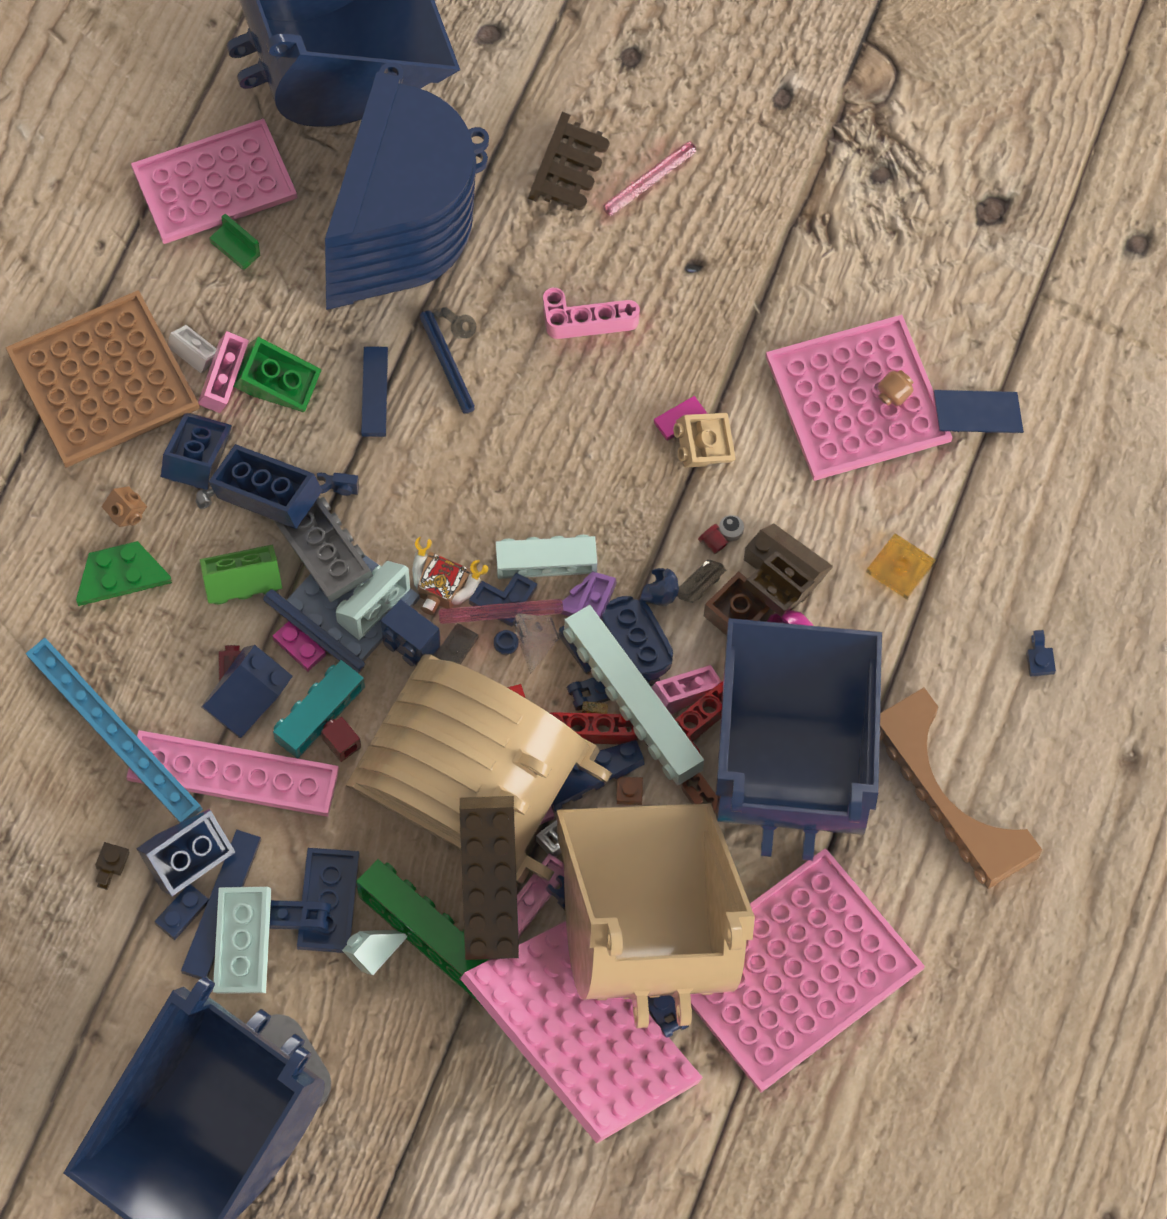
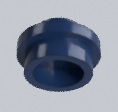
M503 630L496 634L493 644L497 652L509 655L517 650L519 640L514 632Z

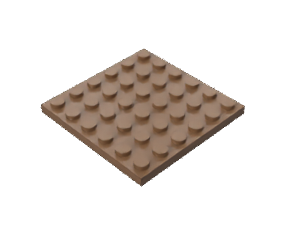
M139 290L5 347L65 468L176 420L186 413L200 409L197 399Z

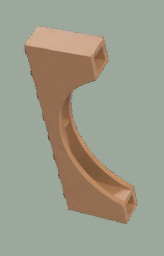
M925 687L880 713V740L887 747L886 752L891 760H896L900 765L903 777L907 781H911L915 786L918 798L921 801H925L930 807L929 811L936 822L940 821L945 828L944 833L948 840L952 843L955 842L960 849L959 854L963 861L970 863L973 867L974 875L978 882L984 883L990 889L1037 860L1042 849L1028 829L1012 830L986 825L966 815L943 793L932 773L927 752L929 728L936 717L939 707Z

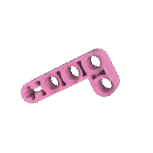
M549 288L543 295L546 331L554 339L634 330L639 324L640 308L632 300L566 307L565 295L561 289ZM556 301L558 304H550V302ZM601 317H608L609 319L603 320ZM583 319L585 320V322L581 323L577 322V320ZM559 322V323H562V324H561V325H554L553 323Z

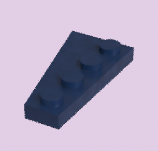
M637 740L602 749L594 760L595 763L612 773L609 780L612 778L619 779L645 765ZM575 764L552 803L554 812L562 809V805L571 800L575 802L583 798L582 794L593 788L595 790L605 786V782L580 770Z

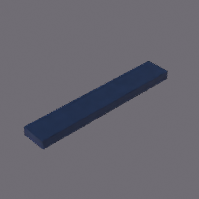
M236 829L231 842L235 853L223 862L182 966V974L198 979L209 976L215 960L219 888L244 886L259 848L261 837Z

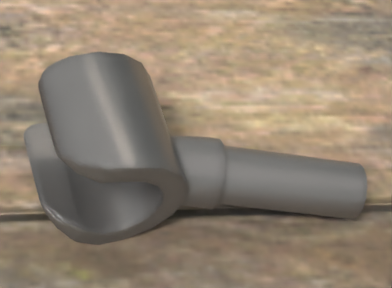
M213 489L197 492L196 503L199 509H205L211 505L210 497L215 494Z

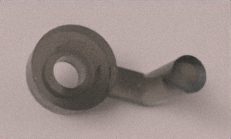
M447 307L433 311L435 318L444 317L451 322V332L456 338L467 339L475 334L477 326L471 316H457ZM464 322L468 324L467 331L462 327Z

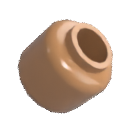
M892 370L879 382L877 388L881 394L878 397L887 406L891 403L895 406H901L913 393L912 384L914 382L902 370L898 372Z

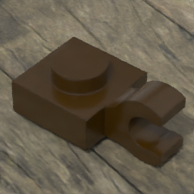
M104 842L95 864L96 869L100 870L96 878L98 888L108 890L113 874L121 876L130 853L129 849Z

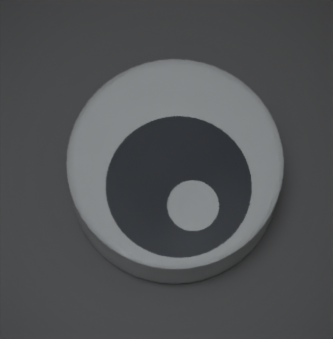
M728 515L720 521L719 531L726 540L735 541L742 536L744 523L739 517Z

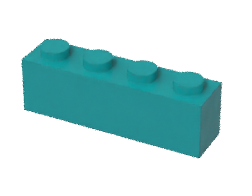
M342 660L337 665H331L320 683H314L310 687L308 695L302 701L299 700L293 705L291 713L285 719L282 718L276 723L273 729L275 742L298 759L322 734L321 731L324 725L330 720L336 719L365 688L364 678Z

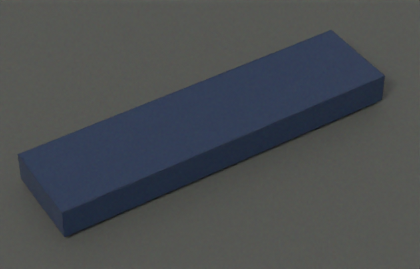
M364 347L362 437H386L388 347Z

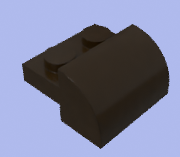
M776 551L762 563L755 573L746 579L743 586L782 617L789 610H794L799 605L815 581Z

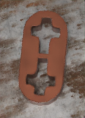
M700 773L681 783L682 791L691 804H703V799L701 798L703 796L707 802L712 801V808L714 813H716L717 795ZM690 779L693 782L698 781V792L693 786L688 787Z

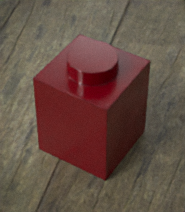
M342 716L337 720L332 719L324 725L321 731L322 739L340 762H343L361 748L360 737Z

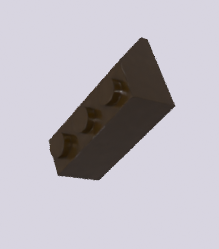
M774 523L761 529L745 547L744 561L757 570L768 557L778 551L813 579L815 583L801 601L802 603L833 568V565Z

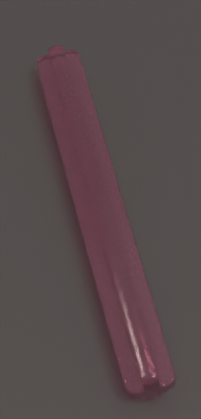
M687 141L603 205L604 211L609 216L615 214L696 153V146L691 141Z
M562 599L440 609L439 621L441 624L561 614L563 613Z

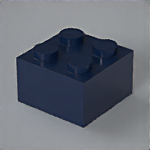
M401 599L381 620L383 644L390 651L394 652L396 650L400 653L403 660L412 667L414 665L417 666L423 654L434 656L441 649L439 628Z

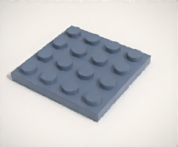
M366 555L362 558L371 572L379 566ZM310 574L287 601L357 657L365 661L383 641L381 620L385 615L358 640L337 623L336 618L338 605L343 600H348L353 595L355 588L330 602ZM410 588L401 600L410 607H413L419 601L420 595Z

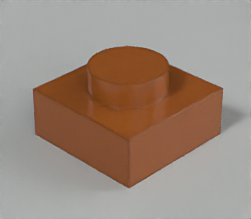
M620 777L617 779V804L642 805L643 777Z

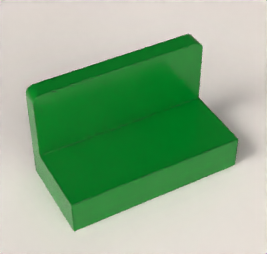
M227 214L221 216L223 226L209 237L210 243L244 271L261 256L259 242Z

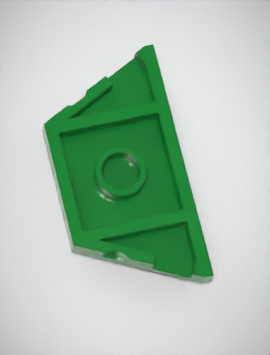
M138 541L88 554L76 601L78 606L171 584L172 580L165 569Z

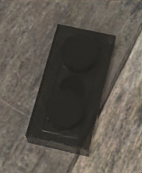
M708 559L679 586L677 597L690 603L699 600L703 593L711 585L717 583L720 576L727 570L722 563Z

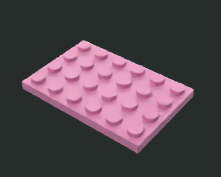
M265 119L131 163L132 170L163 244L221 225V216L224 214L236 220L297 199V192Z

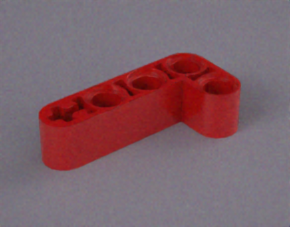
M723 681L675 719L699 753L700 750L693 741L721 719ZM705 707H712L715 709V712L707 713L703 709ZM687 722H692L696 724V727L690 729L687 728L684 724Z
M550 713L571 729L575 725H581L584 729L575 732L593 744L619 745L639 739L634 732V726L631 721H626L621 714ZM607 726L609 731L600 732L597 728ZM615 726H618L617 732H615ZM626 727H630L631 732H627Z

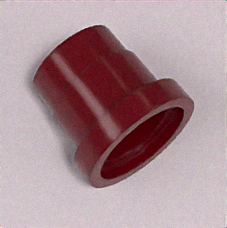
M717 523L708 528L698 538L699 542L704 543L714 554H717L729 543L719 531L720 527Z

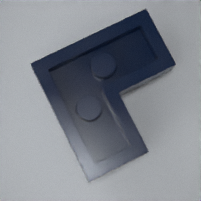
M518 573L514 574L504 591L481 581L469 599V604L513 627L536 591L537 583Z

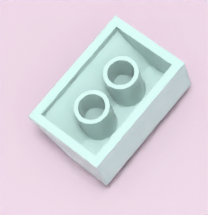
M386 561L382 566H377L372 571L373 576L365 583L358 585L353 595L338 605L336 609L337 623L360 640L410 590L409 568L405 565Z

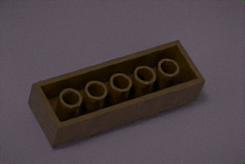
M514 796L460 798L465 960L519 958Z

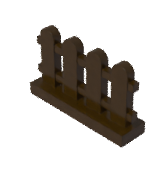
M562 111L528 199L537 202L539 195L545 197L544 201L550 202L552 199L567 205V210L572 211L573 208L582 210L587 204V198L579 192L581 189L585 191L591 190L595 183L594 178L588 175L587 172L588 170L596 172L600 170L602 165L601 158L594 154L596 151L606 152L610 143L607 138L602 136L603 132L597 131L595 134L580 128V123L575 122L574 125L568 123L571 115ZM562 137L568 139L567 144L561 142ZM573 142L590 148L589 153L573 147ZM554 157L560 158L559 163L553 161ZM568 161L570 163L583 167V169L580 172L578 170L565 166V162ZM547 176L553 178L551 182L545 180ZM558 180L575 186L574 191L557 185Z

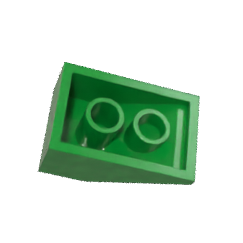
M257 337L246 348L233 387L252 397L305 412L322 369Z

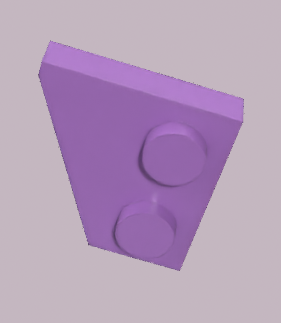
M592 571L584 578L580 585H576L569 591L570 595L561 603L557 602L554 605V612L571 616L591 605L600 619H602L603 611L605 612L606 605L609 603L617 584L616 578Z

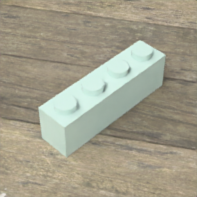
M582 534L571 538L554 536L550 539L530 537L526 540L507 538L496 541L498 579L513 578L515 573L524 577H544L597 572L595 536Z

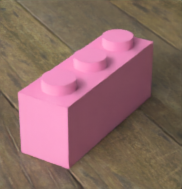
M227 331L219 340L198 401L200 406L221 413L225 408L249 340Z

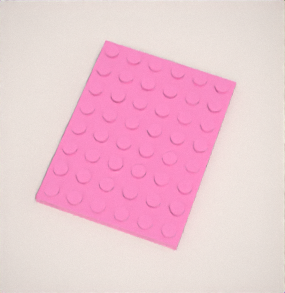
M826 848L815 855L813 861L808 860L750 903L755 916L753 940H746L744 968L736 991L709 995L690 994L693 1010L760 1093L925 968L923 963Z
M566 921L520 944L519 958L490 959L465 972L460 978L596 1143L695 1086L703 1078L671 1039L665 1037L660 1026L650 1015L648 1028L635 1027L631 999L583 1000L580 998L571 969Z

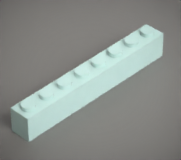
M591 605L566 618L563 630L566 640L570 644L574 643L580 659L584 663L588 662L592 668L591 672L598 682L601 681L606 687L605 691L609 699L617 702L623 718L626 721L630 720L633 724L636 736L640 740L644 739L649 746L648 751L654 760L658 759L663 765L662 769L669 780L673 779L678 786L703 771V757Z

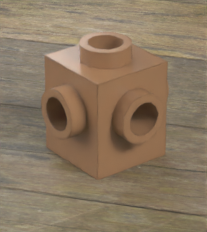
M129 486L113 489L101 506L111 517V520L119 527L134 526L139 523L143 517V512L147 508L141 497Z

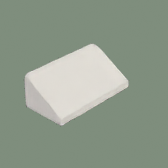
M187 325L171 332L167 342L170 350L200 373L204 372L211 365L216 352V348Z

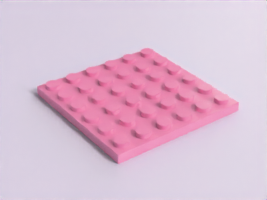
M903 315L766 352L768 365L813 481L952 441L950 431H939L934 392ZM892 370L897 372L902 370L914 382L912 384L913 393L901 406H895L892 403L887 406L878 397L881 394L877 388L879 382Z

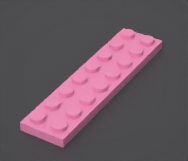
M138 730L137 737L188 792L320 816H329L339 766ZM129 768L127 781L144 784Z

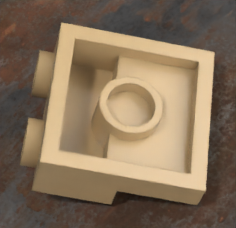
M728 413L684 415L676 420L673 432L680 441L678 459L683 461L684 468L703 467L714 463H731L736 460Z

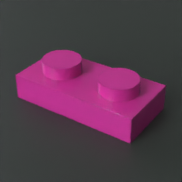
M289 621L272 636L273 640L307 672L326 656V652L316 642Z

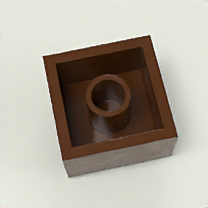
M739 571L705 604L703 616L726 636L728 618L767 622L769 617L774 614L771 608L743 586L747 578Z

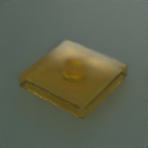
M894 533L867 568L866 573L905 599H908L933 567L936 560Z

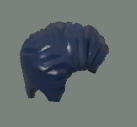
M653 569L652 574L655 575L656 580L645 585L641 594V601L658 606H667L673 603L678 595V578L671 569Z

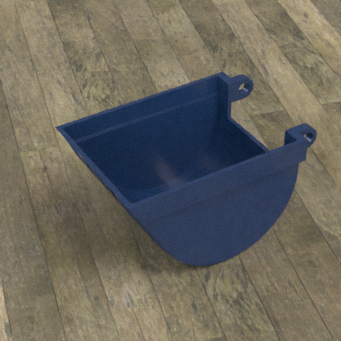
M239 0L249 27L248 32L231 39L226 45L229 56L232 58H242L254 52L258 53V63L241 70L237 75L241 88L251 89L268 82L275 105L280 114L294 123L312 127L337 126L362 120L376 73L386 63H396L402 67V84L420 89L430 83H439L460 71L435 0ZM388 72V73H387V74H390V75L398 76V75H397L396 73H394V72Z
M386 63L376 73L326 233V310L351 305L354 301L415 288L437 279L458 260L471 233L475 177L477 173L482 172L487 166L488 156L484 150L489 145L488 132L481 127H474L468 130V127L457 111L443 99L423 89L402 84L403 69L396 63ZM388 72H394V73H396L398 76L390 75V74H387V73H388ZM479 136L483 139V142L479 144L473 143L472 138ZM476 156L480 157L482 162L476 164Z
M728 618L716 784V818L718 822L761 826L763 828L761 856L771 857L773 835L777 827L802 829L804 831L802 860L813 861L815 836L819 831L857 835L865 834L870 809L876 810L879 793L882 632Z
M206 976L202 977L195 984L191 992L185 987L171 992L63 1174L123 1219H236L260 1195L287 1161L310 1125L323 1097L325 1089L324 1080L305 1067L311 1057V1052L303 1047L305 1040L299 1035L293 1034L281 1048L277 1047L260 1034L269 1023L271 1015L260 1009L247 1023H244L209 997L215 982Z

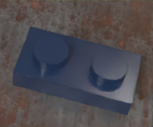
M189 884L154 921L155 925L173 940H176L207 906L209 899Z

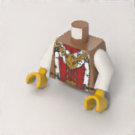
M421 537L417 538L415 547L418 552L415 553L412 574L414 586L418 589L420 598L425 600L421 610L426 614L434 615L438 606L450 610L454 605H459L471 598L481 580L479 578L480 575L488 572V566L484 565L479 572L477 565L480 560L473 561L470 568H467L432 552H429L427 555L426 550L431 547L432 541L428 539L427 547L423 548L420 546Z

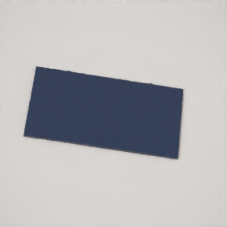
M933 391L939 431L1024 432L1018 392Z

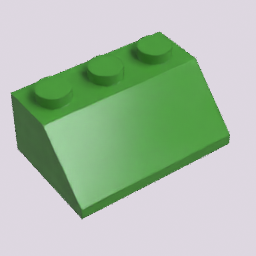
M273 544L199 559L208 604H224L229 599H248L254 594H266L271 589L276 592L278 589H283Z

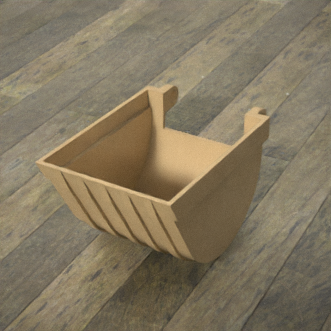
M423 654L347 781L346 786L461 850L460 798L514 796L516 881L522 885L529 872L547 881H550L554 874L553 870L527 856L524 851L574 765L576 764L580 770L607 783L612 773L594 762L600 752L595 744L582 738L566 724L536 704L470 668L455 662L440 660L432 655Z
M711 803L557 810L558 843L564 862L568 949L573 979L580 998L583 1000L631 999L635 1027L648 1028L649 1009L647 996L652 998L671 995L675 998L678 1026L691 1025L692 1021L690 994L709 995L736 991L744 968L746 940H753L755 916Z

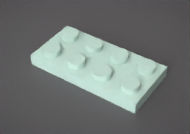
M270 887L219 888L214 993H266L271 905Z

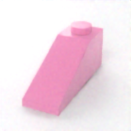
M709 665L655 682L651 688L669 713L674 714L701 699L722 681L713 667Z

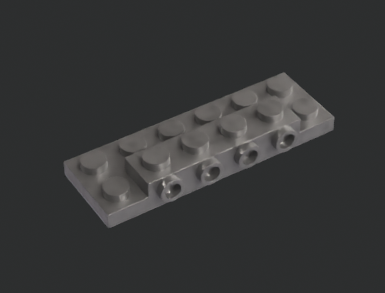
M318 497L297 529L275 520L273 521L328 600L333 602L371 578L373 574L362 559L365 555L359 545H352L351 542L354 540L346 528L343 530L340 528L342 523L336 513L330 514L329 510L331 507L326 499Z

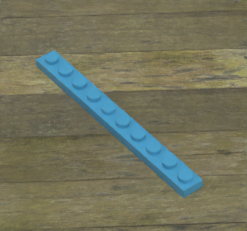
M43 638L25 653L180 823L196 816L203 810L201 805L46 638Z

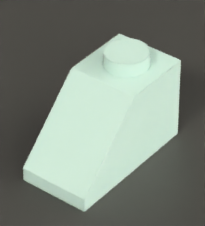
M395 930L359 931L348 939L347 945L342 951L361 972L374 975L407 936Z

